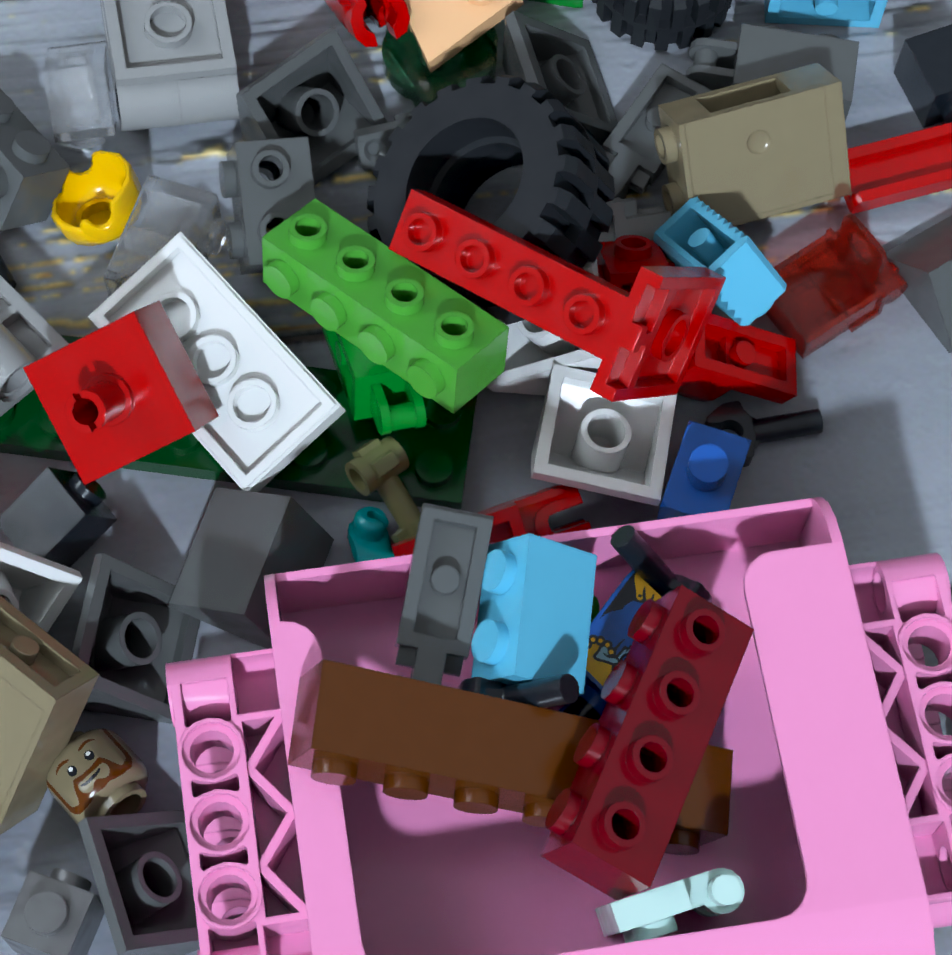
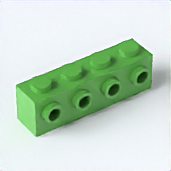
M316 198L262 237L263 282L267 284L275 295L293 302L313 316L324 329L336 332L362 350L369 360L375 364L384 365L410 383L418 394L424 398L433 399L451 413L457 412L505 371L509 333L507 325L405 257L389 250L387 245Z

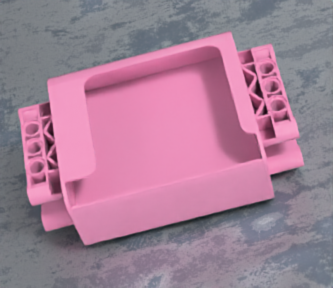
M822 497L540 536L597 555L593 595L598 599L600 611L623 579L633 570L612 547L611 538L619 528L626 525L633 526L674 574L682 575L701 583L710 593L712 604L754 629L708 745L733 750L728 835L700 846V851L697 854L674 855L664 853L651 887L630 895L633 896L712 869L726 868L739 875L744 883L745 894L743 902L731 913L719 916L705 917L697 914L692 909L676 914L674 918L678 927L677 931L653 939L625 943L622 933L604 937L595 911L596 908L617 900L541 857L551 831L524 823L522 821L523 813L499 808L493 814L467 813L453 807L454 799L428 794V797L422 800L398 799L382 792L383 784L357 779L353 785H330L313 780L310 769L287 765L299 679L321 660L326 659L410 678L412 668L395 665L398 647H395L412 554L264 575L272 648L172 662L165 665L168 700L173 726L176 731L200 950H197V955H936L934 929L952 926V735H943L938 713L939 711L945 714L952 721V601L950 581L945 562L941 555L936 552L849 565L836 516L829 502ZM479 596V602H478V607H477V612H476V618H475V623H474V629H473L472 638H473L474 632H475V630H476V628H477L479 605H480V596ZM471 645L468 658L463 660L460 676L443 674L441 685L458 689L463 680L471 678L474 658ZM922 645L935 653L938 660L937 666L925 665ZM564 705L549 707L546 709L558 711Z

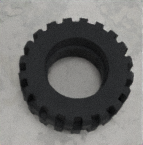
M489 75L466 79V86L462 88L457 84H451L437 91L438 98L430 104L422 101L409 112L413 118L403 129L397 126L387 139L391 146L385 156H378L373 169V175L377 178L376 185L369 186L367 209L374 215L367 217L369 234L388 247L392 241L411 189L429 192L465 210L473 194L490 177L509 167L523 164L522 178L517 193L508 208L493 225L582 269L588 261L593 264L595 263L603 247L598 241L601 232H609L613 210L606 204V202L613 201L615 195L614 177L608 172L610 161L603 147L594 139L595 136L558 99L535 82L526 83L521 77L510 75L497 76L496 80L492 79ZM414 263L496 319H500L506 325L525 320Z

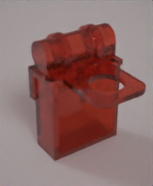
M849 213L843 217L840 229L834 232L830 227L826 230L825 235L774 267L787 283L785 292L774 301L772 307L765 314L783 336L796 339V352L804 359L848 329L854 332L880 315L884 304H889L900 297L908 288V284L899 274V268L895 263L887 260L886 252L880 243L854 214Z

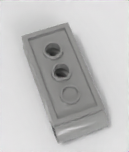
M100 0L121 132L239 119L236 94L239 92L237 65L225 0Z

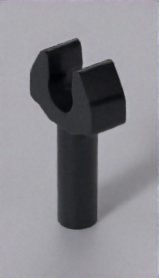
M739 401L723 403L707 416L704 424L719 430L730 429L736 432L738 436L752 440L743 467L750 465L754 456V450L760 443L823 432V419L818 408L756 419L743 409Z
M623 526L613 534L611 538L612 547L661 597L678 586L683 585L712 603L710 593L701 583L682 575L674 574L633 526Z
M562 674L510 685L482 677H473L463 680L458 686V689L542 708L571 704L576 702L579 696L578 682L571 674Z

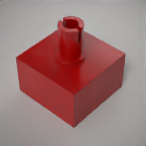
M160 300L133 311L23 367L84 485L197 431L219 417Z

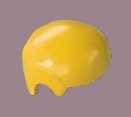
M103 150L93 152L91 155V167L81 173L69 170L62 186V192L53 200L52 220L65 237L77 245L96 246L106 244L128 233L139 221L143 203L142 188L131 164L120 153Z

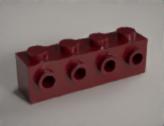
M683 585L678 586L656 601L648 599L641 605L628 628L627 635L633 639V643L627 657L613 668L603 685L601 698L607 701L599 722L592 724L587 729L576 747L573 761L580 766L570 788L564 789L558 795L547 814L545 828L550 830L551 833L541 857L615 900L651 887L754 629Z

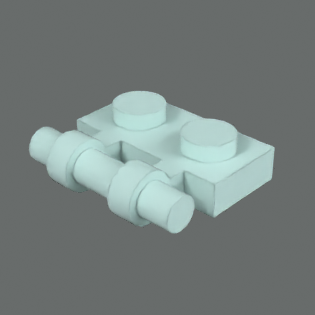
M717 868L596 908L595 911L604 937L622 933L625 943L653 939L678 930L674 918L676 914L692 909L699 915L713 917L736 910L743 902L745 894L744 883L734 871L726 868Z

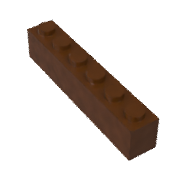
M323 659L299 679L287 765L310 769L311 778L325 784L353 785L358 779L383 784L382 792L390 797L405 800L426 799L428 794L454 799L453 807L459 811L472 814H493L499 808L523 813L522 821L524 823L545 828V820L553 802L564 789L570 788L580 766L573 761L576 747L587 729L592 724L598 723L599 720ZM712 745L707 746L665 853L674 855L697 854L700 851V846L728 835L733 750Z

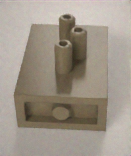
M819 63L658 105L661 127L654 130V142L659 159L667 168L669 183L662 186V199L665 210L670 211L671 216L689 199L698 197L700 201L709 205L711 209H714L722 218L731 222L733 226H738L852 194L842 82Z
M0 596V835L38 810L48 788L46 785L48 771L54 760L68 744L100 675L2 596Z

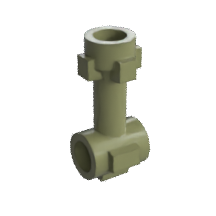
M386 436L380 441L378 438L372 439L352 452L354 459L345 464V471L352 485L362 495L368 496L374 491H378L399 526L397 531L391 536L394 543H398L416 536L420 517L419 509L398 476L409 468V459L402 446L394 438Z

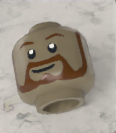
M106 728L93 729L85 733L82 731L73 732L68 744L54 760L47 774L46 785L51 795L77 825L86 817L138 813L147 797L145 790L148 782V772L144 763L117 733Z

